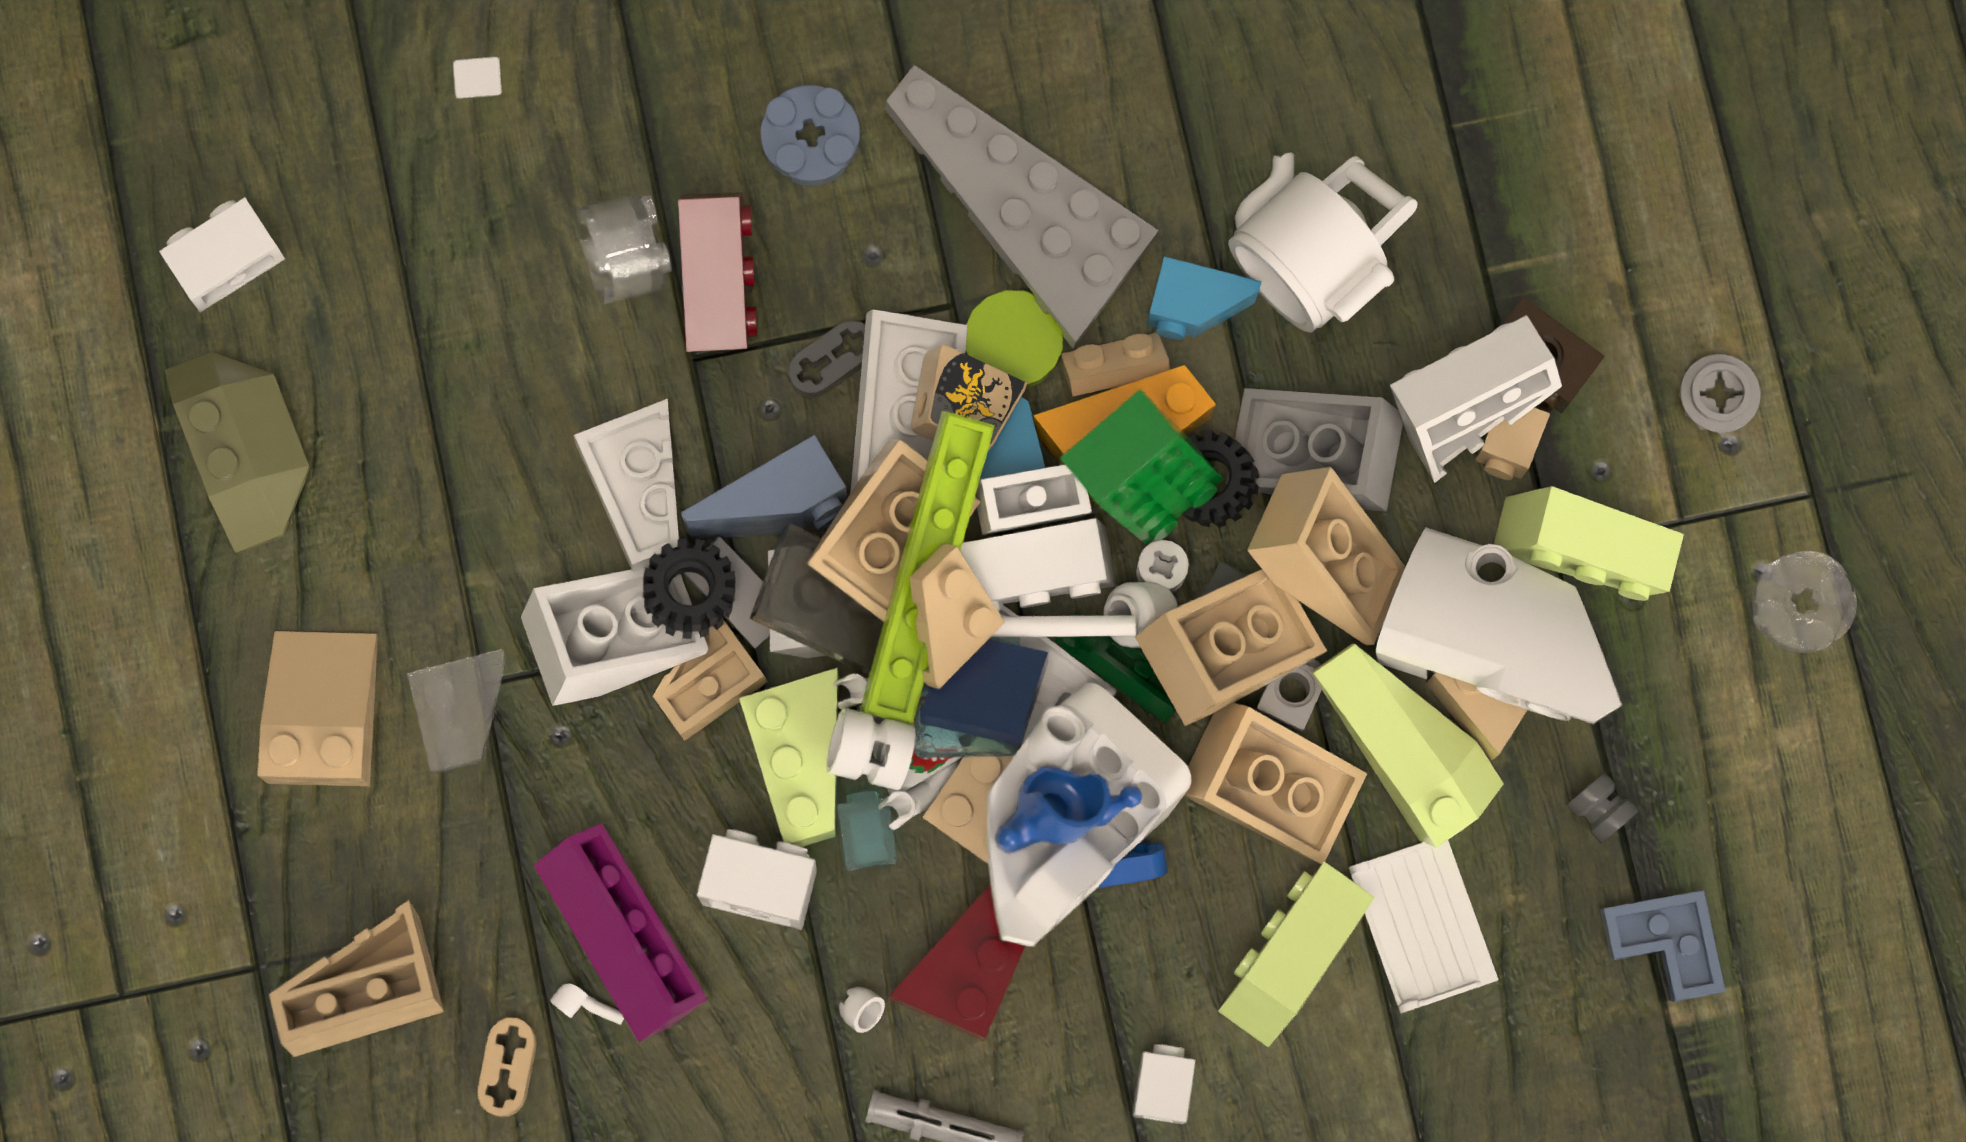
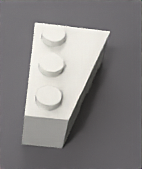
M1526 315L1512 323L1499 326L1493 333L1467 346L1454 349L1446 357L1422 369L1407 373L1402 379L1391 384L1390 387L1408 439L1435 483L1447 474L1443 467L1466 448L1470 453L1474 454L1485 445L1481 438L1503 420L1512 425L1561 388L1562 384L1554 357Z
M1096 518L962 543L960 553L998 612H1001L1000 604L1019 601L1021 608L1050 603V596L1070 594L1072 599L1100 594V589L1117 586L1107 527Z

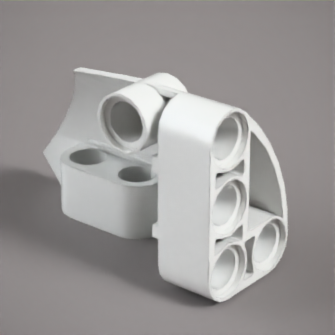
M1425 527L1405 567L1383 623L1376 647L1379 664L1427 679V670L1434 671L1476 685V689L1479 692L1496 700L1559 720L1568 721L1571 717L1593 724L1621 706L1605 658L1575 586L1511 556L1505 548L1499 545L1487 544L1482 546ZM1490 562L1498 563L1506 570L1504 576L1495 582L1484 581L1478 576L1477 572L1481 566Z
M1094 683L1084 684L1059 706L1046 709L1018 752L988 792V862L995 914L1002 940L1034 946L1095 891L1111 873L1117 862L1170 815L1192 783L1191 773L1182 759L1100 685ZM1041 767H1054L1083 776L1091 773L1099 774L1107 780L1110 796L1119 795L1120 791L1129 785L1139 788L1142 793V800L1139 805L1134 808H1124L1107 825L1095 827L1088 834L1073 843L1054 845L1041 841L1020 851L1007 854L997 847L995 835L999 827L1017 810L1018 794L1021 785L1028 775Z

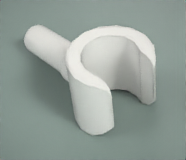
M566 983L562 985L551 998V1003L570 1018L574 1016L582 1005L589 1012L621 1025L624 1019L620 1010L595 1000V998L587 995L573 984Z

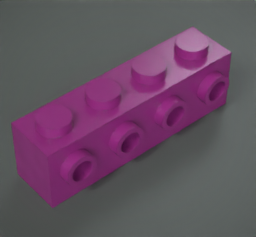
M602 823L566 838L533 865L638 1042L673 1026L708 1000Z

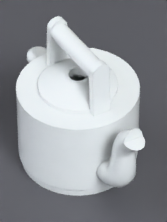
M1286 153L1281 157L1273 156L1270 177L1240 203L1235 215L1236 231L1234 236L1228 241L1232 256L1245 276L1262 281L1259 293L1293 325L1305 332L1311 333L1316 328H1321L1333 316L1340 322L1348 321L1384 287H1389L1394 282L1393 273L1387 267L1386 256L1381 245L1413 215L1417 208V201L1411 196H1403L1366 168L1364 161L1357 156L1347 160L1323 181L1306 172H1301L1294 178L1293 153ZM1349 182H1353L1390 210L1372 230L1369 229L1360 209L1350 200L1337 194Z

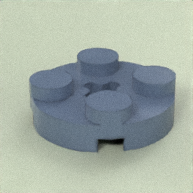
M804 85L789 89L779 97L771 100L766 108V114L761 123L763 153L769 165L776 172L778 170L783 176L790 178L791 182L802 186H819L838 179L846 171V167L852 162L860 146L858 118L852 106L834 88ZM813 124L815 129H822L825 135L817 137V145L814 147H808L806 140H797L796 138L797 133L802 132L805 125Z

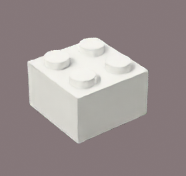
M727 829L725 837L713 835L697 893L702 905L802 930L817 874L815 860L809 859L808 850L783 842H777L776 850L761 847L759 842H756V836Z

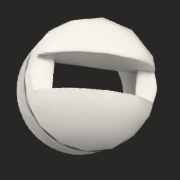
M866 987L848 989L846 993L849 997L845 1002L841 1000L839 1002L840 1015L857 1032H867L882 1017L885 1002L880 996Z

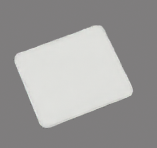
M497 57L454 61L455 95L457 98L501 94L500 66Z

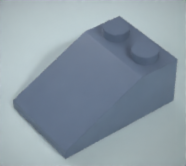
M813 435L681 512L687 533L692 541L696 539H715L718 536L721 538L802 533L814 526L817 531H822L829 528L847 499L845 484L816 436Z

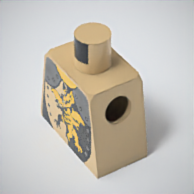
M941 344L925 353L911 430L924 438L934 441L941 412L947 411L995 425L988 448L989 451L1025 391L1027 382L945 344Z

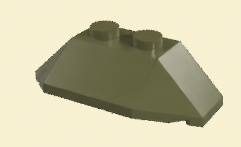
M215 352L207 353L166 369L165 373L175 412L207 495L236 555L283 537L311 467L275 375Z

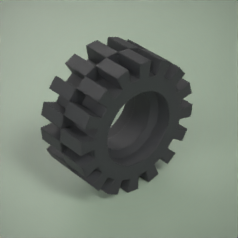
M1204 430V436L1199 437L1195 432L1187 435L1208 461H1219L1226 465L1229 472V481L1223 492L1212 497L1198 508L1191 506L1182 515L1190 521H1196L1205 527H1210V523H1214L1217 527L1226 526L1225 520L1230 518L1236 522L1242 518L1239 512L1244 507L1249 511L1254 504L1250 500L1251 495L1258 494L1259 486L1255 483V478H1259V472L1253 464L1255 462L1254 459L1237 440H1233L1228 434L1223 432L1220 435H1216L1213 430Z
M687 538L678 539L677 547L672 548L670 543H667L661 547V555L658 556L654 553L649 559V568L645 567L643 575L644 608L647 614H652V622L657 627L661 624L665 625V633L673 637L676 630L683 632L682 639H692V632L699 631L700 638L709 635L710 627L714 626L718 630L723 625L724 617L729 618L735 600V572H731V562L728 557H720V549L712 545L710 550L704 548V540L696 539L695 546H687ZM693 572L702 576L709 586L707 597L695 605H683L677 602L669 591V585L677 575Z

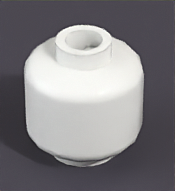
M1126 582L1115 587L1109 594L1104 606V616L1137 615L1138 635L1161 615L1177 608L1178 605L1171 590L1161 584ZM1111 636L1115 642L1123 647L1141 648L1135 636Z

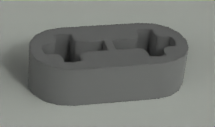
M845 321L797 353L789 365V380L793 390L806 398H818L862 368L864 340L861 342L862 353L855 356L851 351L844 353L837 359L834 355L844 347L843 336L849 335L853 340L858 339L860 336L864 339L865 324L858 321ZM826 360L830 363L820 371V383L815 385L811 380H806L803 383L799 380L803 376L802 365L808 363L812 368H815Z

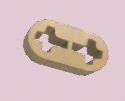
M505 1018L498 1021L491 1028L478 1085V1099L481 1106L488 1113L498 1117L511 1116L523 1107L527 1098L534 1062L536 1035L534 1030L525 1021L517 1018ZM511 1027H518V1035L526 1039L525 1048L515 1049L512 1065L504 1064L506 1047L498 1044V1039L500 1035H509ZM503 1070L510 1071L508 1087L516 1090V1097L514 1100H506L503 1108H497L496 1099L488 1096V1090L490 1086H499Z

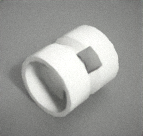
M843 708L837 718L829 745L826 765L827 773L853 780L865 774L870 784L900 790L911 763L915 743V726L891 719H884L880 724H875L871 714ZM874 740L880 742L876 759L870 758Z

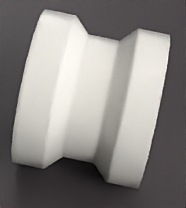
M1160 540L1150 543L1139 556L1136 569L1138 582L1161 584L1170 589L1173 594L1180 589L1188 573L1189 562L1187 555L1181 546L1172 541Z

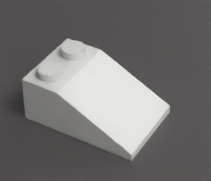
M645 568L635 572L631 569L534 588L521 615L552 706L602 696L702 656L709 649L704 637L700 638L699 631L692 632V639H682L683 632L677 630L673 637L665 633V625L661 624L657 627L652 622V614H647L644 608L643 575ZM679 574L669 585L670 594L677 602L683 605H692L681 574Z

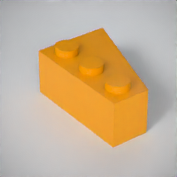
M1183 365L1033 415V421L1037 436L1058 463L1065 465L1060 457L1139 389L1186 435L1192 433L1212 417L1216 404L1188 368ZM1088 493L1091 505L1095 506L1097 504L1096 501Z

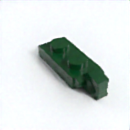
M1075 611V613L1072 616L1082 615ZM1058 636L1055 638L1054 641L1069 655L1077 657L1080 662H1084L1102 680L1121 690L1136 701L1146 712L1155 715L1164 723H1167L1176 712L1175 707L1141 648L1123 647L1115 642L1111 636Z

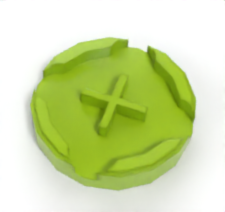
M1004 290L986 297L973 309L966 324L965 354L1027 382V389L1040 384L1055 369L1063 351V331L1049 313L1045 314L1035 301V295L1026 291Z

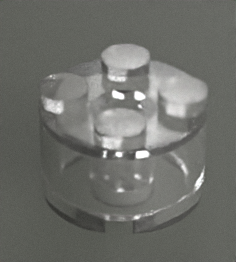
M637 193L577 207V225L586 224L589 236L580 239L584 259L595 293L602 291L600 298L602 305L662 290L663 284L667 283L666 273L671 272V262L665 243L656 244L652 225L657 224V215L650 195L640 197Z

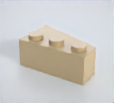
M409 900L396 908L395 914L371 930L365 929L353 937L354 941L328 959L323 957L269 994L280 1042L293 1057L444 1012L420 916Z

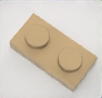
M1157 333L1148 335L1134 334L1124 340L1102 345H1084L1075 351L1061 353L1063 371L1072 396L1123 386L1170 370L1169 358Z

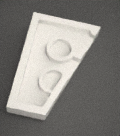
M668 399L575 434L576 447L632 571L635 572L649 566V559L654 553L658 556L661 555V547L665 544L670 543L672 548L677 547L679 533Z

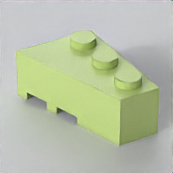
M1550 486L1505 498L1494 544L1505 548L1511 556L1530 565L1574 576L1577 580L1585 583L1618 588V593L1624 597L1646 601L1649 595L1670 592L1684 534Z

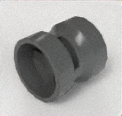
M1606 772L1602 773L1567 804L1576 817H1586L1591 825L1590 832L1600 844L1639 811L1629 798H1621L1619 794L1617 795L1614 792L1615 782Z

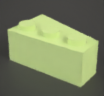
M838 668L739 698L784 843L799 847L836 837L837 776L828 774L826 765L832 733L838 718L839 685L834 686L833 684L836 680H839Z
M1323 862L1313 877L1305 871L1302 873L1287 897L1294 901L1293 905L1286 914L1279 909L1275 912L1260 934L1267 939V942L1259 953L1253 948L1248 951L1234 971V974L1241 979L1218 1010L1219 1013L1267 1047L1272 1044L1297 1014L1375 899L1374 896L1326 862Z

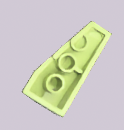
M1351 644L1311 672L1419 841L1435 848L1439 847L1476 821L1504 785L1477 741L1357 645Z

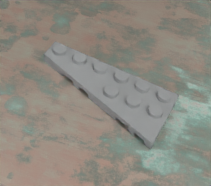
M914 65L886 100L885 111L918 153L924 154L941 175L940 181L951 194L953 192L967 208V215L1013 274H1018L1036 296V303L1045 314L1049 313L1062 329V336L1074 349L1150 247L1159 230Z

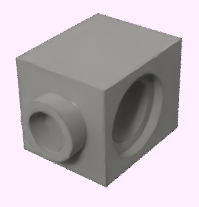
M1314 659L1267 684L1255 711L1300 735L1322 691L1311 673L1321 664ZM1285 679L1298 680L1305 688V699L1298 703L1286 701L1279 691L1280 682Z

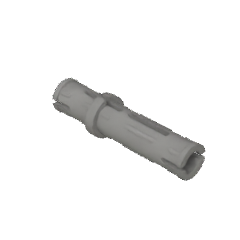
M877 1090L873 1091L865 1120L867 1123L872 1122L910 1133L909 1138L917 1141L922 1136L941 1142H1022L1024 1135L1023 1130L1018 1131L974 1117L929 1106V1100L920 1098L917 1103L879 1093ZM897 1113L909 1115V1116H912V1117L917 1118V1119H912V1118H909V1117L901 1116V1115H898ZM922 1120H927V1121H931V1122H934V1123H938L940 1126L934 1125V1124H931V1123H927V1122L922 1121ZM949 1127L992 1138V1140L952 1130Z

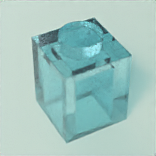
M877 791L847 795L848 803L837 804L847 871L897 864L893 829L889 826L892 823L890 806H885L879 810L878 805L886 798L878 799Z

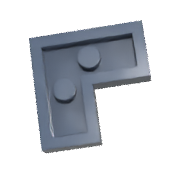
M1704 890L1600 910L1610 960L1661 952L1671 1002L1726 992Z

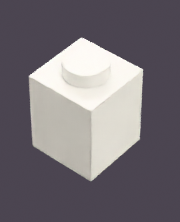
M1154 1044L1153 1053L1143 1052L1141 1054L1132 1117L1177 1124L1186 1123L1195 1060L1184 1058L1185 1049Z

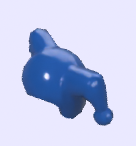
M1041 767L1028 775L1021 785L1018 794L1017 810L999 827L995 835L997 847L1008 854L1020 851L1041 841L1054 845L1073 843L1088 834L1095 827L1107 825L1124 808H1134L1139 805L1142 800V793L1139 788L1129 785L1123 788L1119 795L1110 796L1107 780L1099 774L1091 773L1083 776L1054 767Z

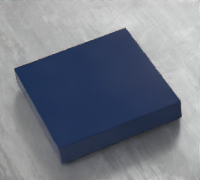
M988 639L940 689L929 687L920 713L921 724L1021 746L1048 665V652Z

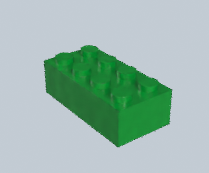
M1141 389L1060 457L1062 462L1096 503L1146 545L1152 540L1160 541L1168 536L1177 527V518L1191 506L1198 508L1208 502L1217 492L1216 485L1223 480V477L1191 439Z

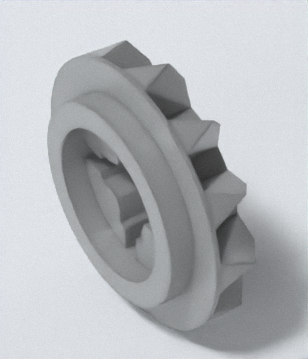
M1714 354L1703 357L1690 366L1683 376L1678 397L1681 398L1684 415L1690 417L1700 430H1709L1721 435L1741 429L1754 417L1760 403V386L1754 372L1743 361L1730 355ZM1717 375L1723 391L1739 394L1727 399L1723 403V409L1720 413L1719 407H1716L1715 399L1700 396L1714 388Z

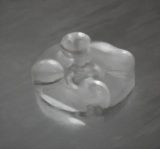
M1803 550L1790 555H1784L1767 566L1755 583L1752 594L1753 621L1757 629L1763 632L1771 642L1785 650L1796 653L1819 652L1844 636L1851 627L1857 610L1855 589L1852 591L1851 584L1846 578L1847 573L1841 564L1823 553ZM1806 589L1812 592L1810 600L1817 604V608L1815 611L1807 610L1804 614L1796 611V604L1792 602V594L1799 595Z

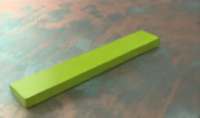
M947 411L941 412L860 707L861 712L913 725L924 685L922 671L928 669L929 663L926 643L918 641L916 628L918 611L912 598L910 577L944 543L957 546L959 551L961 550L995 425Z

